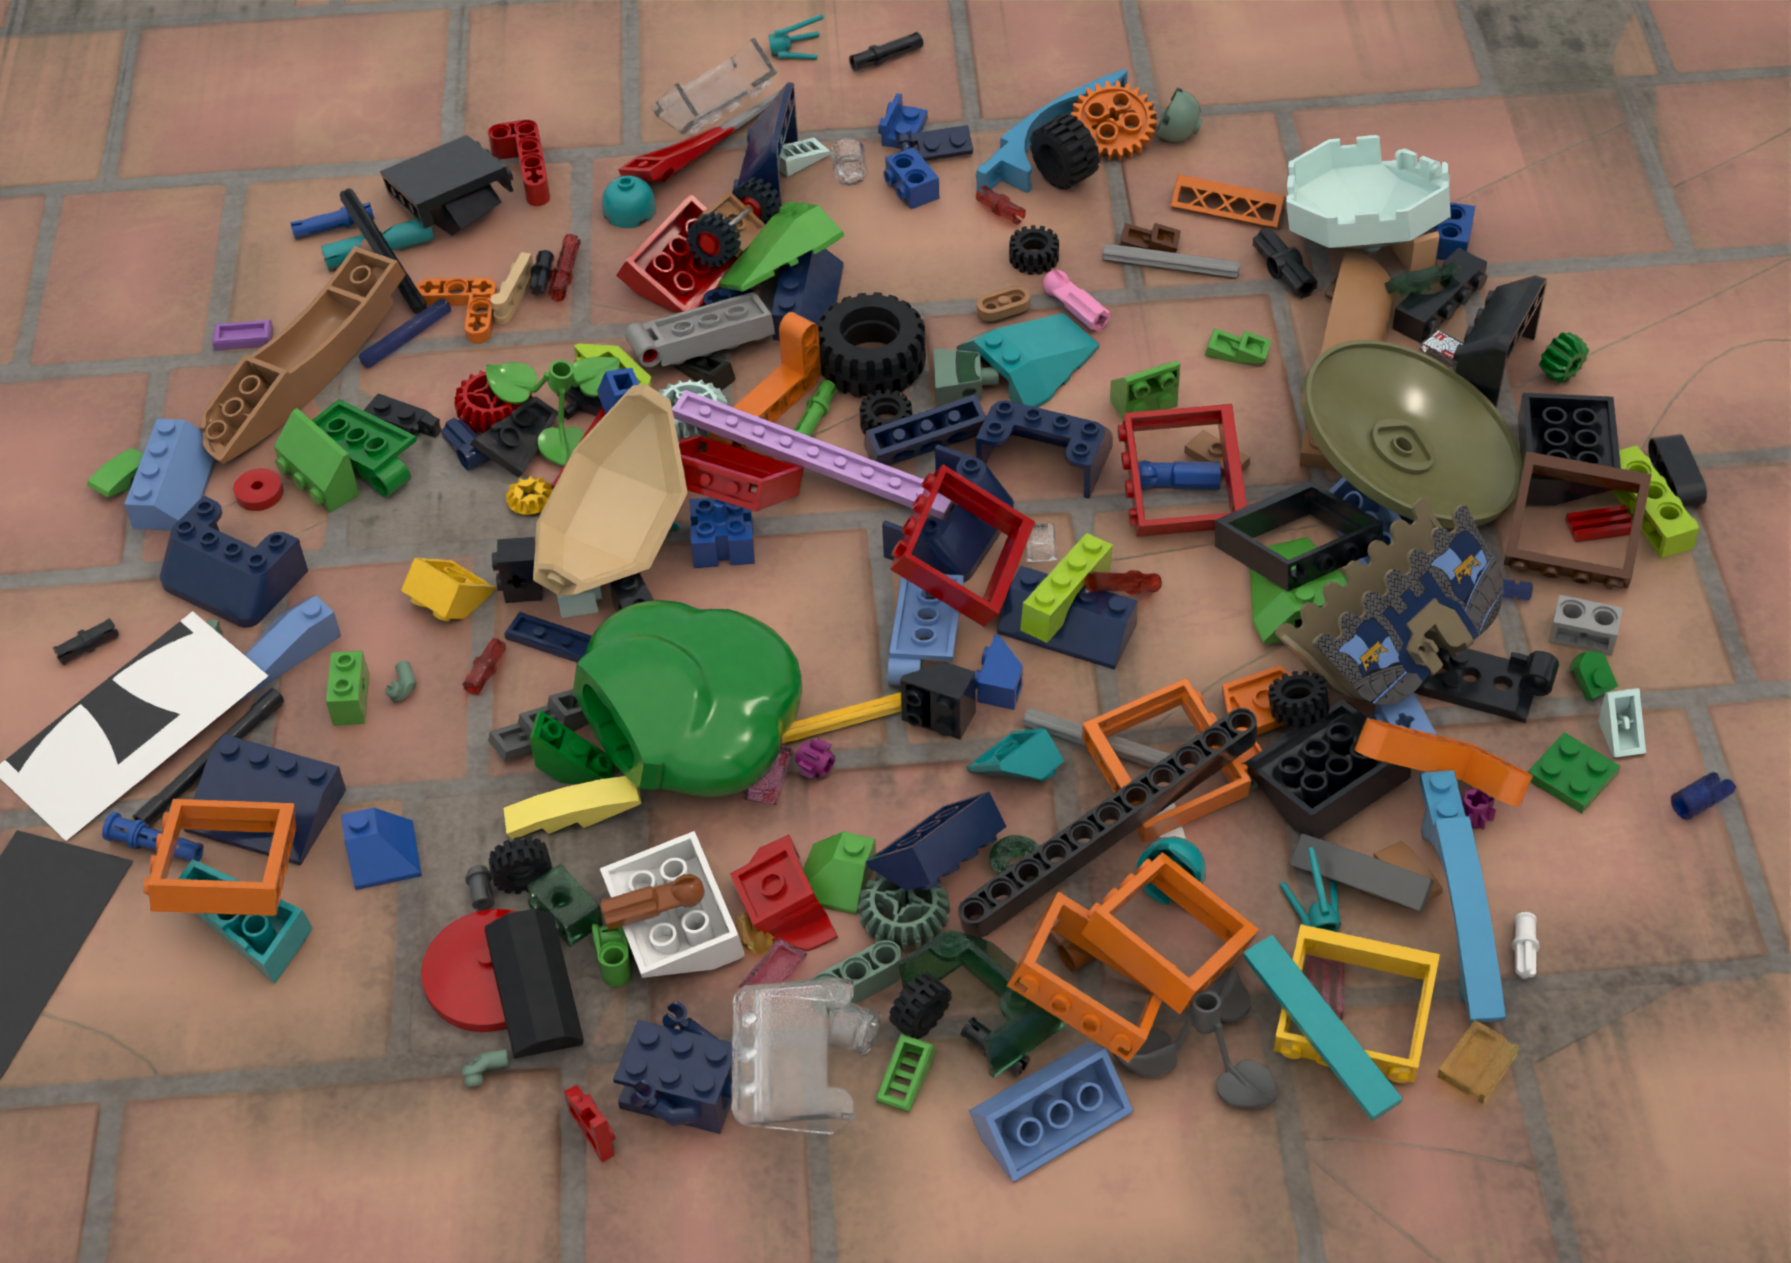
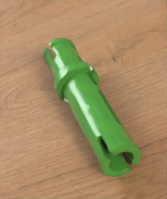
M823 380L820 383L815 395L808 399L806 403L807 408L794 431L812 436L820 419L827 415L829 404L837 393L838 388L835 387L836 385L832 381Z

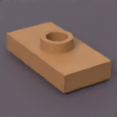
M1202 430L1185 445L1184 453L1197 461L1220 462L1221 475L1225 477L1220 439ZM1239 451L1243 471L1250 464V457Z

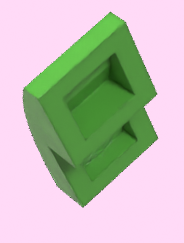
M1214 328L1205 355L1235 363L1263 364L1271 340L1248 331H1244L1240 338Z
M134 448L120 453L97 470L87 481V486L108 498L130 489L131 478L135 477L143 453Z

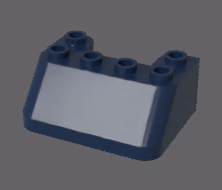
M1003 400L991 406L976 437V458L986 464L994 446L1005 444L1011 435L1065 447L1066 460L1073 466L1085 469L1084 498L1090 499L1112 449L1113 434L1107 427L1095 421Z
M203 496L171 529L160 572L161 584L166 592L239 627H253L260 623L308 572L300 541L298 538L285 532H275L266 536L255 548L222 533L217 525L222 516L221 505L217 501Z

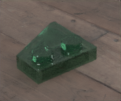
M1455 261L1442 268L1433 266L1423 270L1408 272L1386 282L1385 286L1388 294L1400 293L1401 297L1411 293L1424 294L1432 290L1431 285L1462 272L1459 261Z

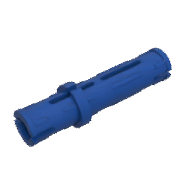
M370 202L362 204L372 220H374ZM345 206L340 207L341 210L290 222L295 239L345 226L350 228L351 225L356 223Z

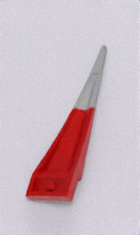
M781 90L714 128L676 144L636 156L618 169L621 177L635 176L643 180H650V182L660 180L665 183L761 114Z

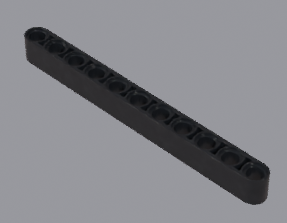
M1246 708L1232 710L966 897L958 908L964 934L974 939L988 935L1139 828L1143 823L1156 816L1252 748L1257 740V720L1255 714ZM1239 727L1247 728V730L1245 731H1239L1236 729ZM1218 745V746H1221L1222 748H1220V749H1211L1210 747ZM1187 764H1194V765H1196L1195 767H1192V768H1186V767H1184V765H1187ZM1162 782L1169 783L1168 786L1164 787L1158 786L1157 784ZM1134 801L1144 802L1140 805H1131ZM1112 819L1117 821L1113 824L1104 823L1105 821ZM1082 838L1090 839V841L1087 843L1077 842ZM1055 857L1063 858V860L1060 862L1050 861ZM1028 876L1037 877L1030 882L1023 881ZM1001 895L1009 896V898L1004 901L995 900L997 897ZM972 915H982L978 920L968 919Z

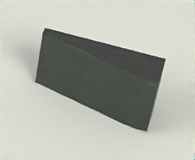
M712 355L694 357L682 364L674 365L675 368L694 381L698 382L702 379L705 385L713 383V386L720 388L721 391L735 381L731 363Z

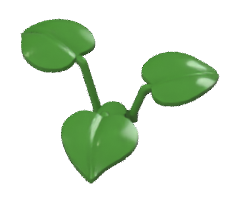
M592 357L578 360L572 365L565 360H556L550 365L549 372H544L543 378L538 383L537 374L534 369L529 365L518 362L498 365L487 364L486 377L494 394L501 400L511 404L525 403L529 399L530 392H537L548 381L549 388L559 394L558 428L549 427L541 432L538 437V449L546 459L564 467L574 448L584 436L583 431L576 426L564 428L565 392L570 389L572 384L573 387L580 386L581 391L587 396L599 397L597 390L605 371L618 370L620 359L616 357Z

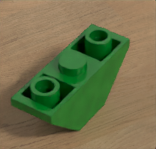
M539 711L536 714L529 738L535 767L560 783L577 785L612 778L615 763L606 752L546 713Z

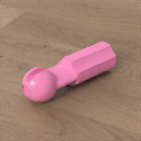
M1056 269L1045 275L1043 288L1048 295L1057 297L1064 303L1066 309L1091 330L1098 332L1105 328L1111 317V313L1086 291L1074 285L1064 271Z

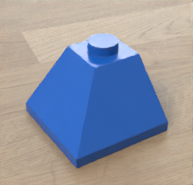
M377 808L341 814L344 840L355 890L422 876L413 820Z

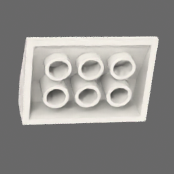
M695 831L600 868L611 897L648 886L656 887L673 882L683 874H693L702 880L705 893L699 904L687 908L677 907L661 912L659 916L622 926L642 978L713 970L746 957L737 930Z

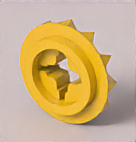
M531 475L528 480L518 478L517 484H509V491L505 493L507 505L514 512L523 515L542 512L553 491L551 483H546L543 477L535 480Z

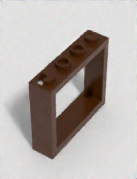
M1526 452L1504 565L1519 569L1518 572H1527L1528 569L1540 571L1541 575L1550 578H1558L1560 575L1572 577L1574 582L1581 584H1590L1593 581L1603 583V586L1608 589L1613 587L1628 588L1632 579L1652 474ZM1532 474L1637 493L1623 569L1517 549Z

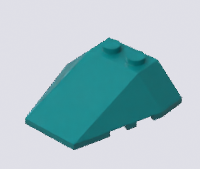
M1064 313L996 328L980 333L957 345L958 351L978 352L980 354V362L986 360L1009 381V398L1013 402L1037 408L1049 402L1054 397V392L1061 384L1065 385L1069 381L1073 371L1076 368L1080 369L1099 349V343Z

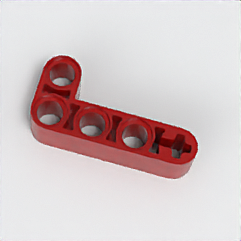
M530 119L491 126L488 129V138L492 156L499 159L519 157L527 202L533 206H542L548 203L550 191L537 123Z

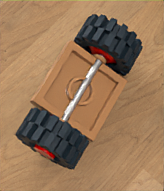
M756 178L747 179L734 189L732 193L727 191L703 211L697 221L687 231L689 237L686 238V242L692 244L688 249L690 252L695 251L696 253L693 257L696 260L700 257L702 259L701 264L705 265L708 263L709 267L712 268L715 265L717 267L722 266L734 255L738 258L772 216L780 212L779 208L781 206L778 204L781 202V198L775 197L778 193L776 189L770 190L772 184L768 182L764 185V179L761 178L757 181Z

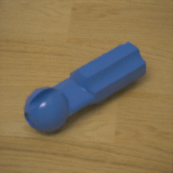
M1143 460L1138 462L1142 490L1151 488L1220 489L1221 465L1218 461L1152 463Z

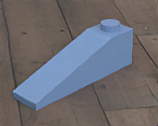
M317 595L305 598L281 613L243 654L265 672L268 677L237 703L341 637L334 611Z

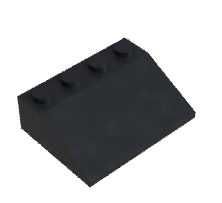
M1543 393L1522 394L1518 414L1522 470L1526 452L1621 469L1614 397ZM1532 474L1526 504L1558 505L1614 489Z
M1343 699L1332 705L1327 710L1325 717L1320 716L1321 721L1318 723L1312 720L1310 726L1301 725L1300 728L1295 729L1244 762L1248 767V773L1288 824L1300 834L1302 833L1320 839L1411 778V768L1375 760L1354 750L1367 717Z

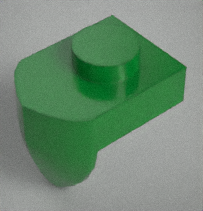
M1582 652L1569 665V670L1574 671L1586 700L1594 699L1618 687L1609 663L1601 652Z

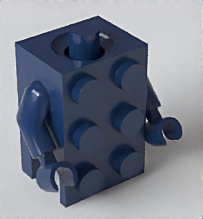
M673 1002L667 1007L670 1012L675 1014L676 1018L667 1013L662 1018L663 1025L638 1020L613 1078L614 1083L624 1085L618 1100L619 1109L662 1119L671 1126L686 1125L720 1134L733 1100L739 1101L744 1091L745 1081L742 1079L743 1069L739 1044L720 1040L691 1017L686 1019L687 1009L680 1002Z

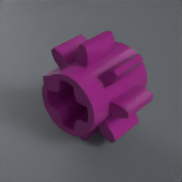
M817 738V740L812 739L811 742L804 741L795 755V762L801 767L799 773L811 780L814 777L818 778L819 775L823 777L828 775L835 762V755L829 751L832 744L820 738Z
M1465 789L1461 801L1465 817L1469 816L1472 829L1481 828L1483 830L1485 829L1486 820L1494 821L1496 810L1493 808L1495 799L1479 789Z

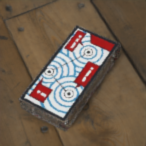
M1437 328L1421 343L1420 351L1453 369L1457 365V362L1453 361L1455 350L1458 344L1463 345L1464 343Z

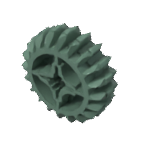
M877 873L875 876L876 881L868 880L866 889L861 890L858 904L860 924L862 928H866L868 938L875 937L876 942L883 940L895 942L898 946H901L904 953L908 946L911 945L919 951L921 942L931 945L933 936L941 937L943 927H947L950 903L948 902L946 888H942L941 882L926 891H922L921 887L906 891Z

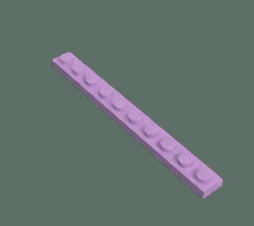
M684 390L672 409L674 419L803 466L809 470L912 508L916 498L924 491V488L921 487L924 480L922 478L688 390ZM937 493L928 515L944 520L953 501Z

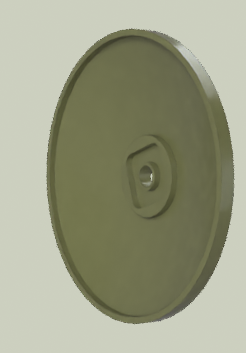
M1355 340L1340 343L1320 354L1308 370L1302 385L1301 404L1310 434L1332 466L1355 488L1383 507L1414 520L1413 504L1418 498L1424 497L1427 499L1440 525L1444 528H1454L1452 513L1458 505L1465 504L1476 526H1481L1499 518L1518 496L1523 471L1522 458L1518 443L1510 427L1489 399L1450 367L1426 354L1398 344L1376 340Z

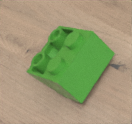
M1178 361L1162 363L1111 380L1110 402L1122 420L1124 413L1165 410L1177 407L1180 363Z

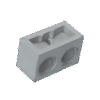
M1559 594L1549 643L1586 651L1601 652L1612 656L1623 608Z

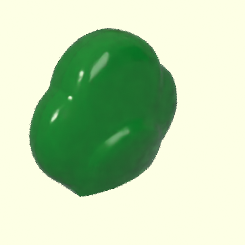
M654 600L626 606L613 613L596 629L587 646L586 654L583 655L576 665L573 692L584 716L604 750L635 786L642 789H663L697 797H723L738 794L751 788L763 779L772 768L781 748L782 736L791 727L798 714L802 696V676L798 659L790 646L773 628L760 620L730 609H698L681 602Z

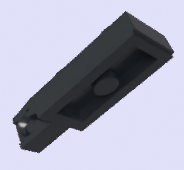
M379 393L363 410L413 435L422 433L436 438L442 430L439 418L433 416L427 410Z

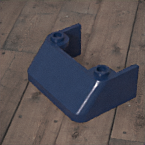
M937 444L935 447V471L944 464L1014 508L1013 498L982 460ZM956 505L946 521L937 518H926L912 555L943 574L964 575V582L972 578L1001 531L961 506ZM886 520L882 524L883 553L885 558L894 561L895 557L891 555L896 544L903 540L905 534L901 532L902 526Z

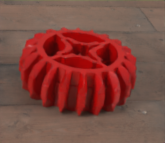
M481 370L478 375L469 374L468 380L461 381V386L456 388V396L454 397L457 417L459 420H463L475 433L479 431L485 433L497 422L502 421L524 404H511L498 398L488 384L486 372ZM531 392L528 401L533 398Z

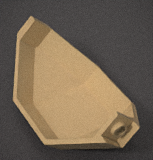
M647 384L633 385L574 448L536 522L533 580L557 595L573 596L650 569L688 494L670 399Z

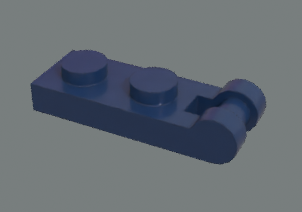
M968 125L912 134L901 133L895 136L896 144L900 146L901 152L910 149V145L917 144V152L925 161L972 154L973 152Z

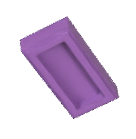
M272 321L215 324L212 343L214 350L262 347L272 340Z

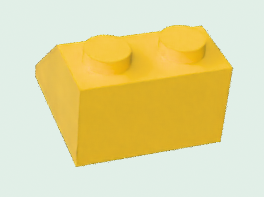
M414 558L401 591L411 597L410 601L420 607H428L433 610V616L449 622L450 619H465L494 593L496 587L452 560Z

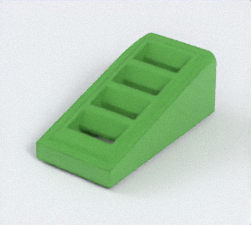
M900 1034L875 1100L910 1112L937 1053L935 1046ZM912 1053L921 1056L918 1062L906 1058L907 1054ZM903 1064L915 1068L916 1071L912 1074L900 1070ZM896 1077L910 1080V1087L894 1082ZM890 1089L907 1093L905 1100L888 1095Z

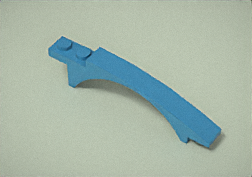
M1124 69L1065 93L1027 116L1001 136L1000 150H997L990 159L981 164L976 170L977 191L986 195L999 182L1003 181L1028 193L1032 189V167L1028 162L1026 154L1031 145L1030 137L1033 136L1032 133L1059 115L1068 114L1070 116L1071 112H1073V104L1078 103V96H1085L1086 88L1094 92L1096 83L1104 88L1106 81H1109L1111 86H1115L1116 81L1119 80L1120 87L1124 88L1127 84L1128 71Z
M1454 770L1420 773L1419 783L1425 804L1421 835L1422 839H1428L1435 847L1441 860L1449 889L1457 941L1460 999L1465 1001L1470 1023L1505 1021L1506 1013L1481 865L1469 816L1465 817Z

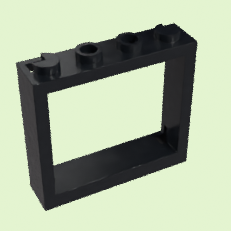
M1309 480L1215 520V547L1286 591L1295 589L1344 567L1351 561H1357L1368 556L1369 544L1374 540L1383 541L1382 521ZM1308 514L1345 534L1290 560L1253 539Z

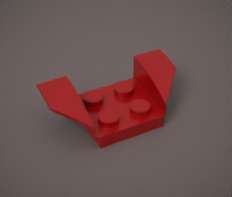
M788 834L774 842L759 847L750 862L730 873V876L750 920L758 932H762L765 937L777 942L810 951L838 938V935L828 914L815 895L799 861L800 856Z

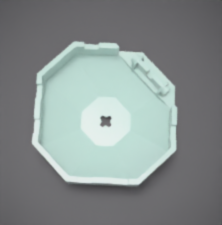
M1377 135L1356 137L1357 144L1342 146L1340 145V138L1328 139L1291 160L1288 164V196L1286 203L1289 231L1328 248H1354L1375 252L1381 247L1411 241L1451 217L1448 163L1442 162L1441 166L1439 161L1425 156L1420 157L1418 162L1417 153L1406 148L1397 150L1395 153L1396 160L1382 161L1380 137Z

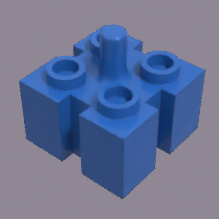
M711 497L689 499L691 548L694 568L718 567V561L730 560L731 565L755 564L752 510L717 499L714 500Z

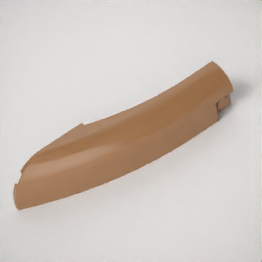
M1345 248L1320 354L1337 344L1347 341L1376 340L1386 342L1394 297L1393 285L1386 270L1367 254ZM1306 424L1299 465L1337 471L1315 443Z

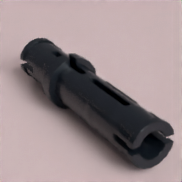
M914 32L883 45H872L868 50L850 55V66L856 72L870 65H881L887 59L922 48L923 38L920 33Z

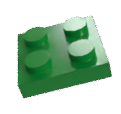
M1564 732L1529 769L1528 773L1533 775L1531 783L1582 814L1617 776L1620 765Z

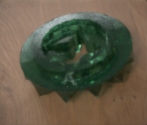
M1021 835L1004 837L998 840L991 848L989 855L991 869L995 870L997 875L1013 865H1010V857L1016 859L1022 856L1023 858L1039 847V845L1034 840Z

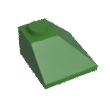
M843 831L812 845L803 869L823 908L852 915L858 914L861 890L866 889V884L873 874V870L867 866L866 861L876 854L874 838Z

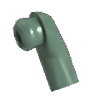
M400 661L396 664L395 669L399 680L391 681L392 687L386 686L385 692L393 701L405 700L416 687V679L411 664L408 661Z
M507 1049L480 1053L462 1068L461 1075H464V1084L467 1087L481 1085L483 1082V1071L508 1067Z

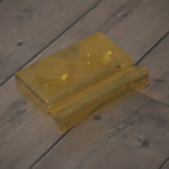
M1474 1020L1439 1068L1437 1077L1467 1095L1473 1094L1479 1098V1102L1484 1103L1518 1055L1520 1045H1512L1506 1041V1037Z

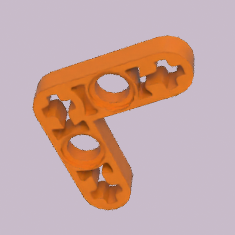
M430 278L424 279L417 284L416 287L426 301L427 306L468 305L464 328L469 342L480 344L490 339L494 322L493 312L495 311L491 306L490 299L492 295L497 293L496 283L492 279ZM454 290H463L459 294H451ZM477 309H488L486 312L483 313H475ZM477 324H481L479 330H477Z

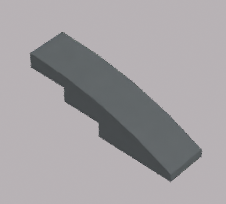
M573 689L549 696L547 706L520 713L518 723L490 731L488 741L500 757L507 761L532 752L529 738L536 714L539 711L546 713L573 732L589 724L580 708Z
M1301 833L1289 865L1312 873L1308 848L1313 847L1321 877L1359 890L1366 895L1423 913L1434 880L1368 855Z

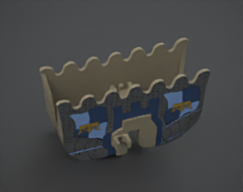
M1424 497L1418 498L1412 507L1414 522L1411 525L1405 520L1397 519L1393 521L1390 526L1392 542L1389 545L1380 540L1372 541L1368 546L1370 557L1368 565L1364 566L1359 561L1349 562L1345 569L1348 579L1347 584L1342 587L1337 582L1330 581L1326 583L1322 592L1325 604L1322 607H1318L1315 603L1311 602L1303 604L1300 609L1302 625L1296 628L1292 624L1284 623L1276 629V636L1300 659L1312 674L1316 673L1319 678L1323 677L1327 688L1336 693L1356 697L1375 705H1394L1405 700L1422 684L1428 675L1434 676L1443 667V663L1436 654L1439 651L1437 646L1447 650L1452 656L1456 657L1460 652L1470 647L1474 639L1490 627L1500 611L1504 593L1503 575L1465 504L1458 505L1452 513L1454 529L1448 532L1438 522L1427 499Z

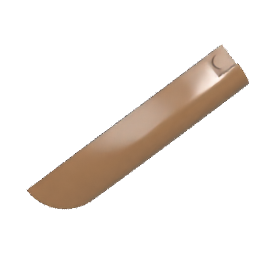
M354 246L324 288L284 330L250 356L244 354L211 398L201 418L200 430L203 435V446L216 461L225 464L272 434L287 422L294 409L298 408L301 410L345 367L395 303L391 294L406 275L397 260Z

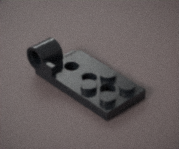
M1437 646L1439 651L1436 654L1443 663L1442 668L1447 672L1443 674L1436 673L1434 676L1428 675L1414 693L1526 723L1533 697L1545 696L1552 691L1559 668V661L1554 655L1545 651H1534L1529 656L1512 652L1510 659L1466 649L1454 657L1447 650ZM1471 675L1476 677L1478 681L1469 682L1463 676ZM1505 684L1510 689L1499 690L1494 685Z

